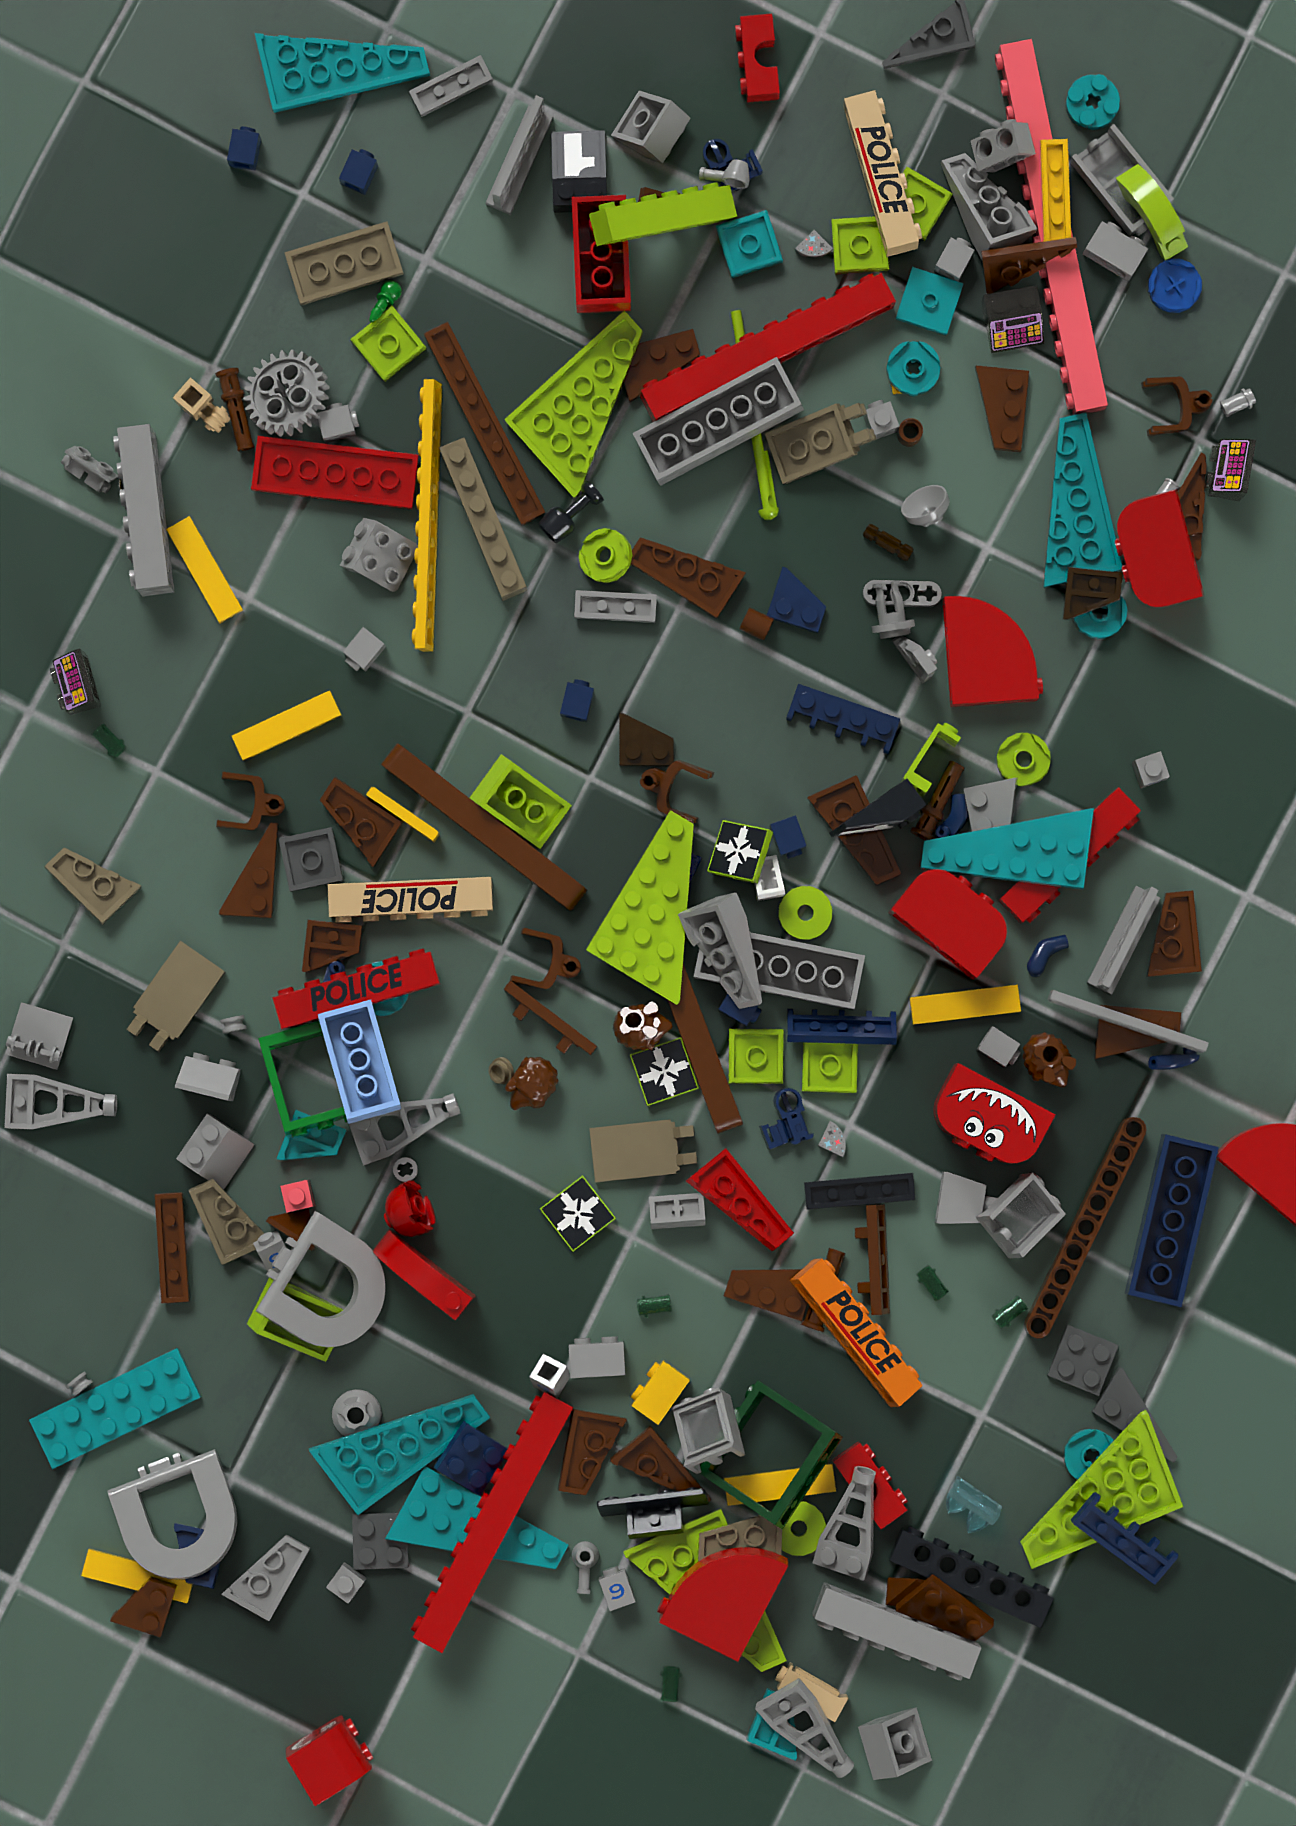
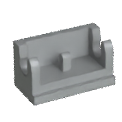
M701 1193L649 1197L651 1229L705 1225L704 1196Z

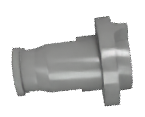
M900 580L891 582L895 612L891 613L886 612L882 584L873 585V588H876L877 594L876 607L879 625L871 627L872 633L880 634V639L910 634V628L915 626L914 619L906 620L903 598L898 586Z

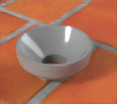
M939 485L922 487L905 499L901 512L910 524L924 527L937 524L943 519V515L949 506L948 494L945 488Z
M354 1389L343 1393L336 1400L332 1409V1419L336 1429L342 1435L348 1436L380 1425L382 1410L374 1395L368 1391ZM353 1407H358L363 1411L364 1419L362 1422L354 1424L348 1419V1411Z

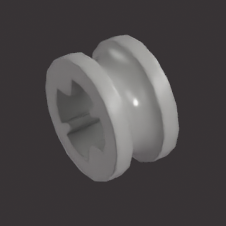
M244 1015L220 1020L221 1024L225 1026L222 1030L223 1034L247 1029L246 1025L243 1024Z
M400 1158L393 1166V1173L398 1180L406 1182L416 1177L418 1166L411 1158ZM409 1162L413 1166L410 1168L413 1169V1173L411 1176L406 1174L402 1177L398 1173L401 1172V1170H398L400 1164L405 1165Z
M85 1371L65 1386L73 1391V1397L93 1383L92 1379L88 1380L86 1378L87 1373Z

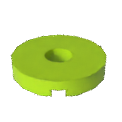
M603 528L593 531L585 538L582 549L579 551L580 567L587 576L597 582L609 583L616 581L626 573L631 565V545L627 538L616 530ZM604 549H610V559L606 562H601L600 553Z
M1016 733L1008 737L999 747L996 756L997 768L1001 776L1006 780L1018 778L1017 786L1020 787L1031 786L1041 781L1048 773L1050 767V751L1046 743L1034 734ZM1026 752L1030 755L1031 763L1029 766L1021 767L1016 761L1018 753Z
M800 886L790 890L783 897L779 905L778 917L782 928L789 935L800 940H811L819 937L828 929L832 920V906L829 898L821 890L812 886ZM803 905L810 906L813 910V917L807 921L801 920L798 917L799 907Z
M805 1501L800 1502L782 1529V1551L795 1556H804L816 1550L819 1538L826 1527L824 1517L816 1506ZM795 1521H803L807 1526L806 1532L801 1536H796L791 1532V1526Z

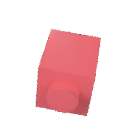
M310 1180L280 1186L286 1213L315 1206Z

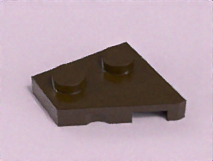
M1068 567L1062 620H1069L1119 601L1123 573Z
M619 713V766H670L674 762V738L624 713Z

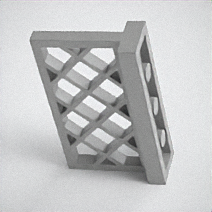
M536 95L532 105H528L486 200V205L511 215L553 120V115L546 113L544 110V98Z
M1138 886L1134 887L1087 981L1088 984L1112 995L1160 900V897L1156 896L1159 890L1153 887H1149L1146 890Z

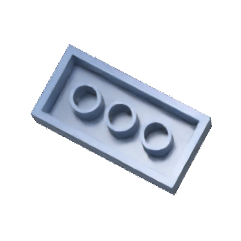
M371 1000L318 1014L348 1124L400 1110V1101Z

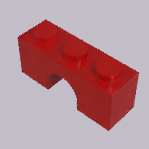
M772 14L740 16V25H735L736 42L741 41L742 51L737 52L738 67L744 68L745 77L740 78L741 95L746 94L747 102L779 100L780 90L777 66L764 67L755 59V54L760 49L774 47Z
M858 1441L832 1461L848 1484L852 1481L856 1466L867 1467L876 1472L874 1479L876 1485L874 1520L879 1528L883 1529L908 1511L904 1506L908 1501L899 1488L894 1491L888 1482L892 1478L883 1466L878 1469L872 1461L876 1455L866 1443L862 1446Z

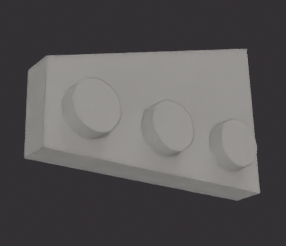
M897 636L891 640L922 684L932 678L937 670L935 665L937 660L929 649L924 651L920 645L904 636Z
M285 1535L221 1595L270 1621L310 1547Z

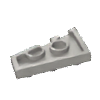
M1018 778L964 788L972 832L1011 824Z

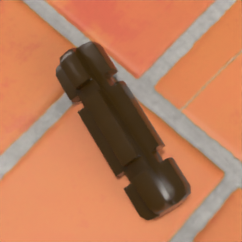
M869 524L863 533L864 538L871 542L872 540L876 541L875 544L892 554L897 553V557L904 561H908L914 551L913 547L906 543L904 545L901 544V540L885 531H879V528L873 524Z

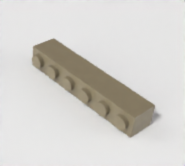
M465 438L439 447L502 601L526 592L527 586Z

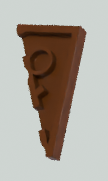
M1076 237L981 251L987 299L996 296L995 291L1007 284L1012 287L1019 283L1022 278L1029 277L1045 268L1046 262L1059 255L1062 258L1068 255L1073 249L1077 248Z
M1200 453L1178 491L1194 557L1197 561L1202 555V522L1205 502L1204 486L1207 464L1206 455Z
M270 823L219 910V915L272 918L278 823Z
M651 1425L610 1458L612 1464L627 1468L637 1475L650 1478L653 1482L672 1490L685 1491L690 1487L703 1489ZM706 1492V1494H707V1496H708V1499H709V1502H710L712 1499H711V1497L708 1495V1493Z

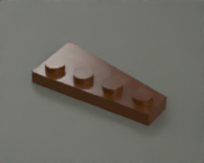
M641 537L632 549V566L716 619L746 574V572L735 570Z
M857 775L807 797L832 830L870 804ZM882 831L838 837L875 885L901 875Z

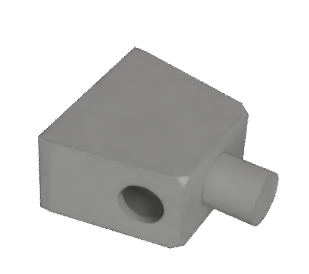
M942 1172L935 1223H980L976 1217L984 1212L997 1198L985 1196V1184L949 1172Z

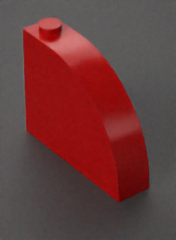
M945 596L942 603L950 707L1037 701L1039 694H1043L1042 678H1037L1033 650L1017 623L999 608L982 600L963 596Z
M1276 1123L1260 1125L1232 1137L1218 1150L1216 1159L1296 1227V1124Z
M390 1229L373 1249V1253L385 1265L454 1320L462 1314L475 1297L474 1293Z
M753 1547L730 1548L703 1558L683 1574L668 1598L663 1597L657 1609V1612L660 1613L659 1623L738 1662L788 1567V1558L772 1551Z

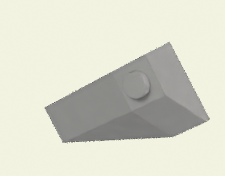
M966 153L941 161V166L971 242L981 259V251L1018 246L1036 233L1037 227L1025 207L1019 202L1017 204L1006 195L1007 191L1002 186L997 187L987 178L988 174L986 172H978L976 163Z
M737 893L718 896L680 912L678 916L688 940L693 946L698 945L706 956L704 959L708 967L713 966L721 977V985L737 1007L741 1009L760 1005L762 997L748 921Z

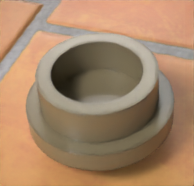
M499 1057L490 1064L489 1075L495 1083L507 1084L514 1076V1069L508 1059Z

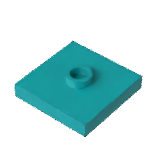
M767 210L716 225L715 228L731 278L783 263Z
M912 267L895 319L946 336L964 283Z

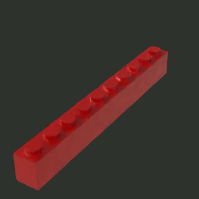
M873 273L868 274L859 280V284L851 288L849 285L838 289L835 292V296L827 300L825 297H821L811 303L812 307L804 311L801 308L792 311L787 315L788 319L779 323L777 320L772 321L763 327V331L755 335L753 332L747 333L739 338L740 342L732 346L725 344L715 350L716 354L708 358L703 355L693 360L691 366L683 370L681 367L673 369L667 373L668 377L661 381L653 379L643 385L644 389L640 392V398L652 422H655L775 357L778 358L781 364L893 309L896 300L882 273L876 276Z
M546 1392L541 1397L535 1396L529 1407V1410L533 1412L529 1421L523 1419L516 1432L520 1438L515 1446L510 1443L503 1456V1459L507 1460L502 1470L497 1468L492 1476L490 1483L494 1486L490 1494L483 1493L476 1507L481 1510L476 1519L473 1517L469 1519L464 1529V1532L468 1535L463 1544L458 1541L450 1556L455 1559L450 1568L444 1566L437 1581L441 1582L437 1593L431 1590L424 1603V1606L428 1607L424 1617L418 1615L411 1628L415 1632L412 1638L443 1653L573 1409L572 1406Z

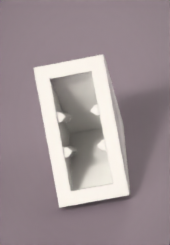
M777 855L765 858L758 884L754 883L757 901L783 897L785 895Z

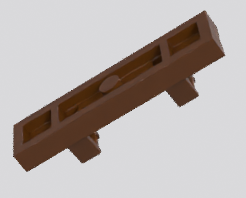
M509 981L504 990L520 1003L512 1014L515 1018L522 1021L531 1010L564 1035L556 1046V1049L565 1054L570 1046L574 1044L592 1055L597 1048L594 1043L512 981Z
M885 1204L866 1205L867 1227L855 1228V1239L868 1238L870 1281L858 1282V1293H870L871 1315L890 1314Z

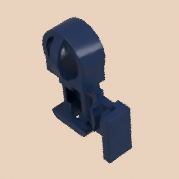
M713 139L704 146L703 159L709 169L725 171L733 160L726 142L720 139ZM717 145H720L725 150L726 156L724 160ZM710 146L717 158V163L707 158V149ZM753 149L749 150L746 158L741 161L748 164L749 176L752 179L761 175L763 170ZM748 158H751L756 170H753ZM730 186L731 191H733V190L738 191V190L742 189V188H734V187H731V186Z
M783 1088L777 1091L773 1104L780 1119L776 1120L777 1124L770 1127L768 1124L759 1126L767 1149H773L788 1142L795 1145L803 1140L813 1138L814 1133H808L801 1114L805 1109L799 1092L790 1088ZM787 1091H791L797 1098V1105L793 1110L786 1095ZM780 1096L782 1098V1101L787 1112H784V1110H782L779 1106ZM768 1128H769L770 1134H771L772 1139H773L772 1142H771L770 1137H769V1134H768V1132H767V1129H768Z

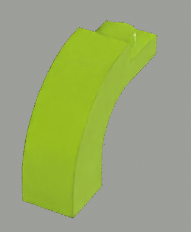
M1137 164L1116 177L1124 199L1136 209L1149 228L1160 256L1164 260H1168L1186 249L1188 245L1183 235L1185 229L1170 201L1149 173Z

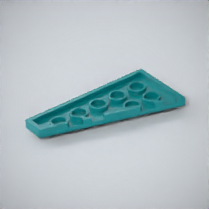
M254 33L274 113L430 76L424 47L386 46L367 42L362 44L343 40L308 37L303 39L284 35L267 36Z
M1086 412L1059 419L1043 588L1065 584L1068 567L1112 572L1122 571V562L1115 545V532Z
M1094 808L924 841L921 869H940L955 874L1084 890Z
M472 1394L309 1448V1452L356 1514L359 1515L442 1454L463 1421L477 1428L487 1421L490 1415L476 1396Z
M424 1466L385 1539L453 1551L457 1542L459 1541L463 1544L468 1534L464 1532V1529L471 1517L477 1518L481 1509L476 1506L481 1496ZM515 1516L493 1558L556 1569L568 1544Z

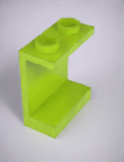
M938 723L901 782L908 778L918 794L923 797L932 783L916 774L914 770L936 736L955 747L961 739L957 735L958 730L948 723H944L943 726Z

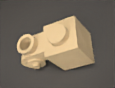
M191 377L173 397L176 404L196 421L201 418L206 424L204 427L209 431L212 430L219 433L222 430L221 428L225 426V423L230 421L227 410L223 406L221 408L215 407L212 404L214 399L211 394Z

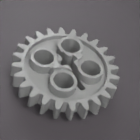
M281 350L279 358L270 354L271 362L267 363L262 359L261 364L263 368H253L257 375L247 378L252 383V386L244 387V390L250 395L243 398L249 404L245 410L251 414L250 419L257 423L256 425L260 429H265L271 435L275 431L280 437H282L284 430L292 436L294 428L302 433V425L304 423L311 427L310 419L312 417L320 418L316 411L318 409L325 410L326 408L321 403V400L329 399V396L323 391L330 388L324 382L328 377L322 372L323 368L311 356L308 357L302 351L298 355L294 350H291L289 355ZM280 373H281L282 383L280 382V379H279V374H280ZM295 373H298L294 379H291ZM272 384H274L273 387H272V389H270L269 391H267V389L269 388V386L272 385ZM306 395L305 399L302 402H299L301 397ZM290 402L293 404V407H294V412H293V413H292V408H291L292 406H291ZM279 407H282L281 410L275 414L276 410Z

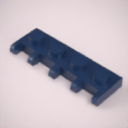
M801 684L797 685L786 720L791 721L794 717V712L812 718L809 725L811 729L815 728L817 720L837 726L834 736L840 738L842 729L863 735L860 745L864 747L868 737L886 743L883 753L887 755L900 722V718Z
M787 1008V1042L896 1045V1011H890L889 1017H872V1011H866V1016H845V1010H839V1016L817 1015V1009H812V1015H794L793 1009Z
M1094 1492L1072 1517V1523L1156 1585L1177 1560L1178 1553L1173 1550L1166 1557L1156 1550L1160 1543L1158 1538L1153 1537L1146 1543L1135 1534L1140 1527L1138 1523L1134 1521L1126 1528L1114 1519L1119 1513V1509L1112 1506L1106 1513L1096 1505L1101 1496Z

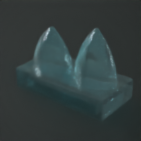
M958 1475L952 1482L946 1499L948 1513L961 1512L966 1508L970 1510L967 1517L968 1533L979 1531L989 1524L994 1525L1003 1507Z

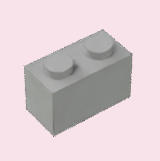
M1102 221L1085 248L1083 255L1129 282L1148 248L1144 246L1145 243L1135 236L1128 237L1121 233L1122 229L1111 222L1106 224Z
M618 1336L601 1337L602 1342L591 1343L590 1338L574 1339V1344H569L570 1378L625 1375L624 1341H618Z

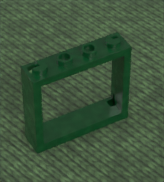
M757 1380L746 1391V1399L742 1405L734 1410L739 1432L742 1431L766 1395L823 1434L771 1512L716 1475L714 1472L719 1464L713 1465L708 1461L700 1463V1474L777 1527L783 1529L839 1445L843 1436ZM723 1430L717 1435L715 1443L725 1439Z

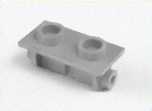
M73 446L65 450L67 455L61 461L64 469L79 479L87 472L88 476L84 482L97 492H104L106 494L111 488L109 482L118 478V475L113 472V468L105 462L95 460L91 457V453L83 447Z

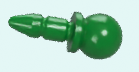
M389 280L381 286L380 293L376 296L378 302L370 314L369 321L371 323L379 319L385 309L393 306L394 301L400 298L402 288L398 282Z

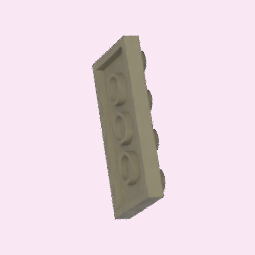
M388 221L284 252L300 305L404 274Z

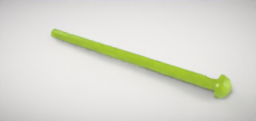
M741 310L731 312L736 343L740 342L739 338L745 335ZM760 433L751 438L763 509L759 510L758 513L763 519L772 520L778 515L779 507L776 504L768 450L764 451L762 435Z

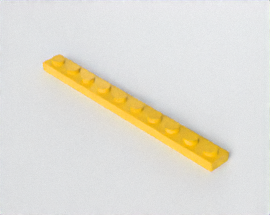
M424 379V385L420 389L423 414L419 416L422 441L418 443L421 467L417 471L420 494L416 498L419 521L415 525L418 548L415 549L414 558L415 563L418 565L417 575L414 576L413 581L417 595L416 602L413 603V616L416 618V625L412 630V642L415 645V649L423 652H433L442 384L435 379Z

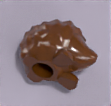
M650 1002L646 1006L643 1004L630 1005L618 1011L613 1023V1031L618 1043L623 1044L625 1047H630L632 1050H652L659 1043L660 1038L672 1029V1023L658 1013L657 1004Z
M1043 1032L1032 1035L1023 1047L1024 1066L1028 1069V1073L1034 1081L1043 1080L1046 1083L1061 1088L1066 1087L1069 1070H1073L1076 1066V1059L1071 1057L1072 1055L1069 1053L1067 1046L1063 1044L1060 1038H1055L1054 1034Z
M525 1057L504 1089L507 1092H512L510 1096L511 1109L518 1110L526 1106L541 1108L545 1105L549 1096L556 1091V1085L559 1081L557 1069L552 1066L550 1061L541 1057Z

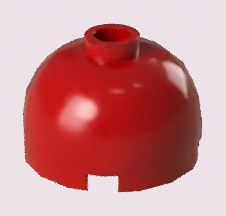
M411 1180L394 1188L386 1198L384 1219L386 1224L403 1236L422 1235L431 1231L433 1227L430 1226L435 1224V1214L428 1196H425L423 1199L418 1190L422 1189L421 1186Z

